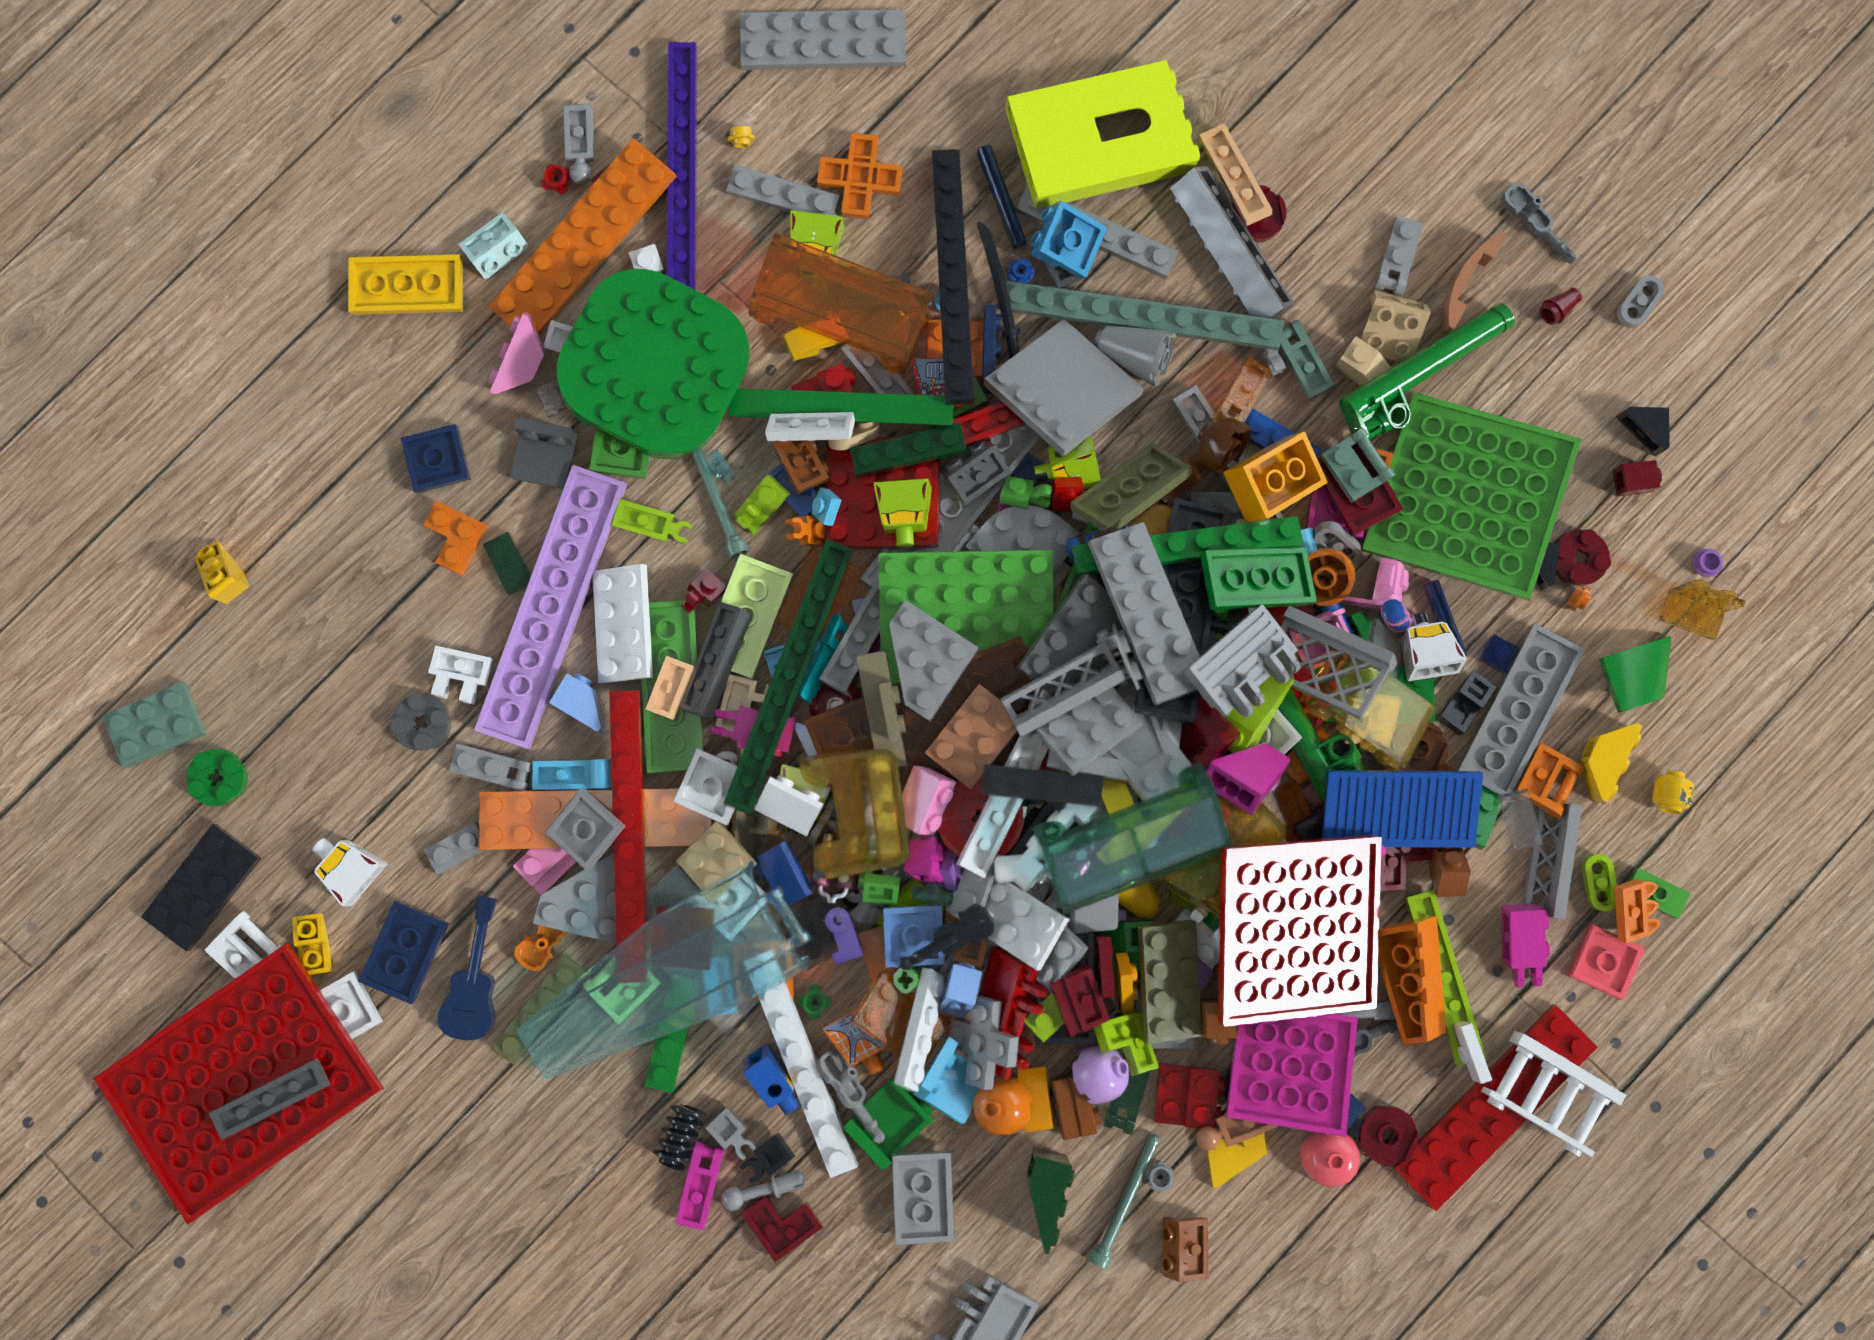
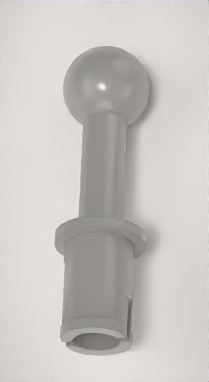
M801 1169L784 1175L776 1176L773 1174L771 1175L770 1182L740 1190L737 1187H729L722 1193L721 1202L725 1209L736 1211L748 1200L775 1193L776 1197L780 1198L783 1193L805 1188L804 1176Z

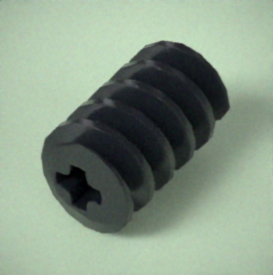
M671 1105L670 1108L677 1114L676 1116H667L666 1120L672 1124V1127H662V1131L668 1137L667 1139L658 1138L657 1142L663 1146V1149H654L652 1153L659 1158L658 1161L661 1164L674 1170L685 1171L686 1167L682 1162H687L690 1159V1155L686 1151L694 1149L695 1145L691 1140L697 1139L699 1133L694 1128H702L704 1124L698 1117H706L707 1114L689 1105Z

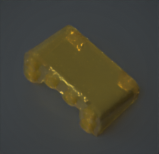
M1345 655L1333 659L1336 672L1353 667L1352 659ZM1330 660L1324 663L1316 678L1333 673ZM1373 668L1359 671L1363 684L1376 680L1380 671ZM1356 672L1338 677L1342 690L1360 685ZM1390 674L1387 675L1362 720L1306 693L1299 700L1307 705L1304 710L1317 719L1321 718L1326 722L1328 719L1333 720L1338 724L1336 729L1349 738L1354 735L1362 740L1359 745L1368 752L1375 754L1374 759L1386 767L1390 766L1395 770H1398L1399 767L1406 769L1436 711L1434 705ZM1336 679L1318 684L1320 691L1326 695L1339 691ZM1370 688L1365 690L1366 695L1368 694ZM1362 691L1344 696L1347 705L1359 709L1364 700ZM1341 697L1336 698L1337 700L1343 702Z

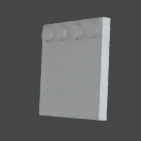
M1065 319L984 379V386L1063 457L1139 398L1144 389Z

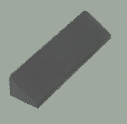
M719 602L679 705L680 709L709 720L713 718L751 620V613L742 608Z

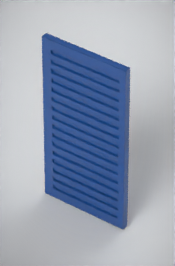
M1327 770L1321 839L1377 835L1381 837V846L1475 848L1483 772Z

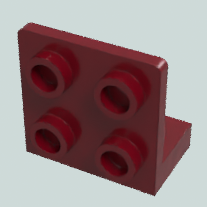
M1200 694L1195 721L1192 725L1182 723L1179 748L1191 759L1190 764L1197 771L1196 777L1191 780L1193 783L1203 778L1211 762L1223 757L1242 734L1217 709L1211 708Z

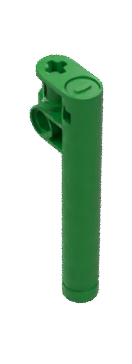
M1498 303L1339 400V405L1351 435L1361 428H1365L1369 434L1367 437L1370 440L1378 434H1385L1394 428L1405 427L1410 420L1411 413L1403 393L1511 329L1515 325V319L1511 310L1505 304Z
M1290 687L1278 710L1302 736L1292 747V750L1324 805L1327 770H1352L1351 767H1354L1355 770L1366 769L1360 760L1362 756L1349 735L1339 732L1322 741L1320 740ZM1338 739H1345L1349 742V749L1344 754H1338L1333 750V744Z

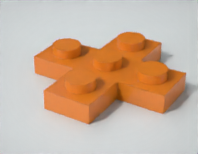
M851 133L848 159L820 156L817 185L818 187L844 190L841 211L843 217L869 219L872 193L900 196L903 165L876 163L879 136Z

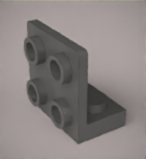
M515 417L513 429L519 434L510 477L513 480L564 489L571 468L577 434L570 427Z

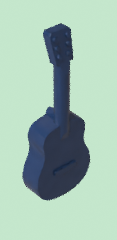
M484 896L477 898L474 918L477 919L468 970L457 971L452 975L450 992L438 1013L439 1028L444 1034L455 1039L476 1040L490 1033L495 1024V1009L492 1002L495 979L491 974L480 971L488 921L492 920L497 904L496 898Z

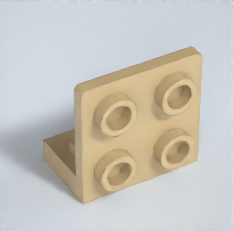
M1374 289L1370 299L1372 308L1361 340L1378 350L1383 358L1402 362L1416 353L1431 313L1428 304Z

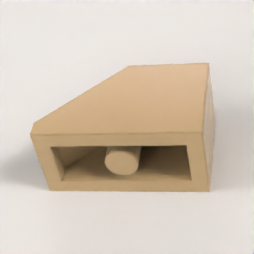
M1355 336L1333 368L1362 386L1391 367L1378 350Z

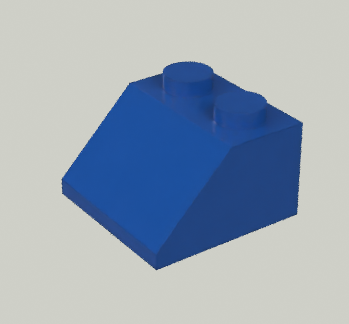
M784 841L756 857L759 863L755 865V868L762 880L767 878L772 888L768 890V894L775 906L780 904L781 908L784 909L815 893L790 842Z

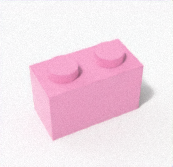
M913 766L892 819L917 834L935 835L936 830H938L942 823L945 808L952 799L956 781L930 767Z

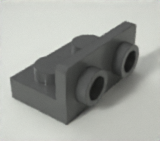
M986 440L973 444L969 448V452L963 457H957L949 461L945 466L946 469L941 472L943 477L949 481L962 503L966 505L1010 474L1011 470L995 445Z

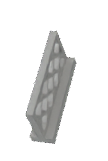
M1289 606L1284 614L1285 620L1281 628L1285 633L1291 630L1299 634L1301 642L1294 645L1298 650L1304 648L1307 661L1300 662V669L1309 666L1313 677L1311 680L1299 682L1294 679L1292 673L1288 672L1290 678L1294 679L1291 687L1362 720L1389 673L1392 674L1397 665L1395 653ZM1318 643L1325 646L1326 655L1310 659L1307 650L1308 646ZM1345 655L1352 659L1353 667L1336 672L1333 662L1334 658ZM1330 660L1333 673L1316 678L1312 665ZM1367 668L1380 671L1376 680L1363 684L1359 671ZM1356 672L1360 685L1342 690L1338 677ZM1336 679L1338 692L1326 695L1320 691L1319 683ZM1370 688L1368 694L1366 695L1365 690ZM1362 691L1364 700L1359 709L1347 705L1344 696ZM1341 697L1343 702L1337 700L1336 698Z

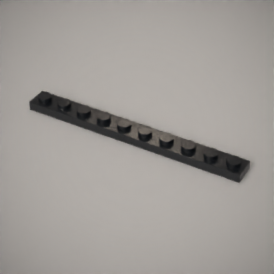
M960 149L932 150L945 405L974 404Z

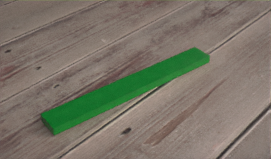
M738 389L729 405V417L770 418L771 414L853 412L855 422L953 425L954 405H945V396Z

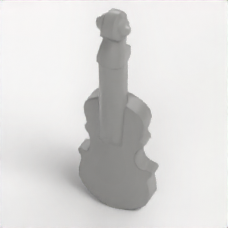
M838 1049L826 1052L817 1060V1071L827 1084L829 1083L835 1088L842 1104L847 1108H852L864 1129L872 1134V1140L878 1144L883 1142L884 1134L878 1128L876 1119H872L862 1104L866 1097V1091L859 1084V1080L855 1079L857 1076L856 1069L847 1063Z

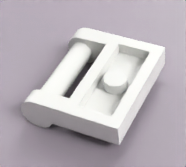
M245 911L241 912L205 949L235 979L263 960L235 934L240 928L269 955L281 947V945L277 946L249 920L251 917Z

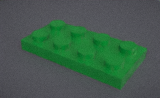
M1306 547L1207 550L1200 554L1211 610L1256 608L1261 604L1264 607L1305 606L1317 602Z

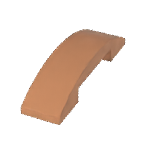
M1500 232L1484 242L1455 275L1447 291L1442 308V335L1445 336L1455 329L1467 307L1458 298L1478 263L1486 267L1494 258L1507 234Z

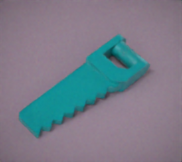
M838 613L830 618L819 641L821 646L798 692V696L808 704H812V698H815L817 691L821 690V684L824 683L820 682L819 679L849 628L842 621V616ZM837 631L842 635L840 641L834 637Z

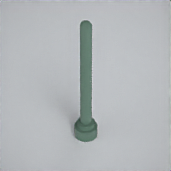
M702 449L693 453L692 456L726 536V547L724 549L729 559L739 558L740 554L745 555L750 550L746 540H742L741 536H737Z
M1156 1134L1148 1137L1100 1245L1096 1244L1095 1249L1091 1248L1087 1257L1088 1261L1105 1270L1109 1269L1113 1260L1111 1258L1113 1253L1111 1247L1159 1144L1160 1139Z

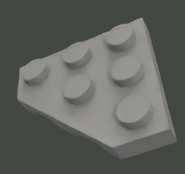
M905 600L889 623L904 702L907 707L928 721H931L979 648Z
M614 853L596 862L591 870L586 871L583 869L562 883L540 894L533 924L616 944Z

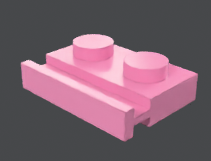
M562 848L530 849L513 867L539 894H542L552 888L577 862Z

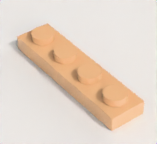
M1225 123L1199 134L1200 143L1245 225L1248 226L1272 215V208Z

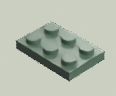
M185 682L177 683L102 716L121 766L126 769L207 735Z

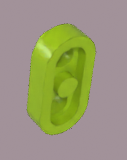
M1603 854L1589 855L1583 860L1581 865L1587 902L1594 910L1611 911L1616 907L1614 886H1617L1613 863L1610 858ZM1594 863L1599 866V871L1596 874L1592 871ZM1599 892H1602L1604 894V900L1602 902H1599L1597 899V894Z

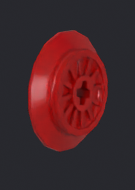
M983 775L972 789H969L961 781L956 782L952 799L945 808L942 823L938 828V832L945 845L958 857H960L976 823H973V819L977 817L976 812L983 811L989 796L981 794ZM1022 804L994 860L997 856L1007 854L1019 840L1024 825Z

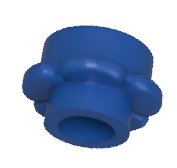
M1025 258L1020 260L1014 259L1008 265L1009 271L1007 276L1012 282L1027 284L1034 277V268L1031 267V262ZM1022 269L1023 273L1020 274L1018 270Z

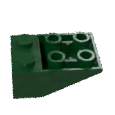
M1033 1147L1026 1177L1044 1253L1049 1254L1051 1246L1056 1247L1059 1239L1060 1229L1057 1228L1058 1217H1064L1067 1206L1064 1193L1066 1187L1071 1188L1075 1170H1072V1165L1067 1156Z

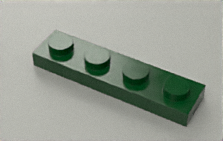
M959 422L953 425H946L850 448L855 475L859 478L966 453L967 448L962 425Z

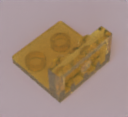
M1695 579L1669 589L1659 621L1714 640L1717 639L1725 613L1744 607L1746 601L1737 598L1738 595L1735 592L1729 590L1718 591L1710 588L1708 582Z

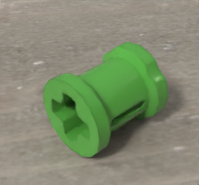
M925 965L912 966L909 971L899 968L894 974L895 986L902 993L913 992L918 987V977L921 975L922 968H928Z

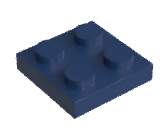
M456 424L401 438L413 492L416 494L471 480L459 428Z

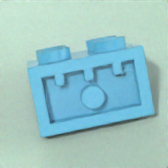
M948 1037L940 1046L926 1070L918 1092L913 1094L959 1124H964L973 1109L974 1096L979 1088L965 1083L967 1060L954 1052L959 1043Z

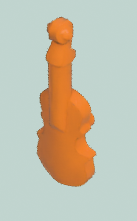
M538 925L536 934L532 936L526 934L524 940L516 946L514 951L515 958L526 969L535 972L540 971L545 967L548 960L553 958L551 948L555 944H559L568 932Z

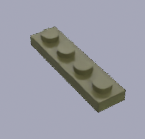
M564 954L492 1046V1049L510 1063L516 1065L588 971L567 954Z

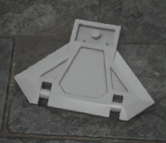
M1130 680L1128 685L1119 687L1116 691L1134 711L1138 690L1133 680ZM1136 713L1143 721L1142 727L1078 773L1129 782L1146 806L1150 807L1195 778L1197 771L1179 750L1182 723ZM1050 750L1047 767L1067 770Z

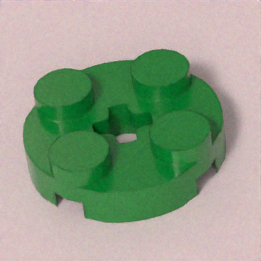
M211 749L200 752L194 757L188 768L186 776L187 791L190 796L195 797L200 803L208 806H225L230 804L229 802L239 798L246 788L248 781L246 767L242 765V762L238 759L239 757L231 751ZM216 770H219V775L223 776V781L217 782L215 786L213 780H211V775L215 774Z

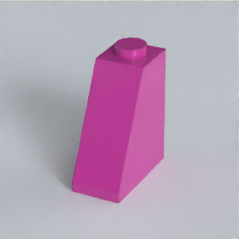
M1264 743L1213 760L1201 783L1252 815L1280 779L1290 758Z

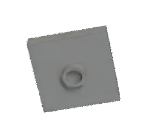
M581 788L545 833L582 868L588 871L592 869L625 828V825L586 789Z

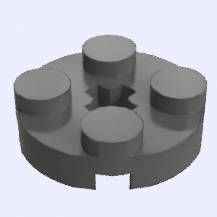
M412 694L398 704L393 713L390 727L397 740L403 746L416 751L433 749L440 746L450 733L449 710L440 699L434 696ZM426 715L425 722L428 724L427 728L420 727L417 729L415 727L417 724L415 722L416 718Z

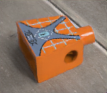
M873 1000L824 1025V1032L850 1066L862 1061L869 1075L885 1068L877 1052L887 1047V1041Z

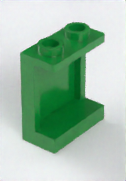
M895 1075L864 1104L872 1119H876L878 1128L883 1132V1142L878 1144L872 1140V1134L864 1129L855 1113L843 1125V1129L883 1171L892 1163V1153H899L928 1124L930 1125L934 1121V1116L931 1114L934 1109L921 1099L918 1101L911 1093L912 1091L894 1084Z

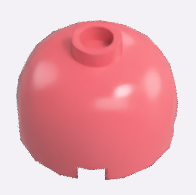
M1313 1132L1302 1142L1300 1163L1306 1174L1317 1184L1326 1187H1340L1350 1182L1357 1174L1360 1165V1154L1354 1140L1347 1134L1346 1137Z

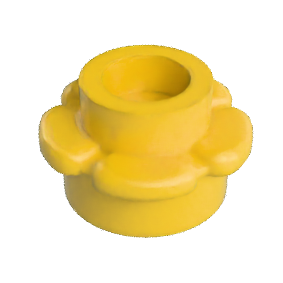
M737 126L729 129L730 136L727 138L729 142L733 143V147L747 148L750 146V142L755 139V136L752 135L750 127Z

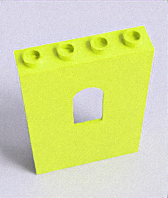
M1167 60L1007 97L1005 111L1035 210L1049 205L1052 206L1059 201L1067 203L1185 175L1196 167L1197 162L1200 160L1199 148L1196 144H1193L1191 123L1189 119H1185L1183 98L1181 94H1177L1175 88L1176 76L1174 71L1169 69ZM1131 109L1144 110L1150 116L1151 125L1145 132L1101 142L1094 119Z

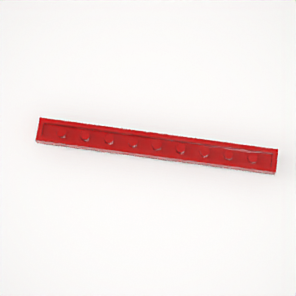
M640 691L609 692L612 810L613 815L625 825V828L613 841L617 982L648 981L649 977Z

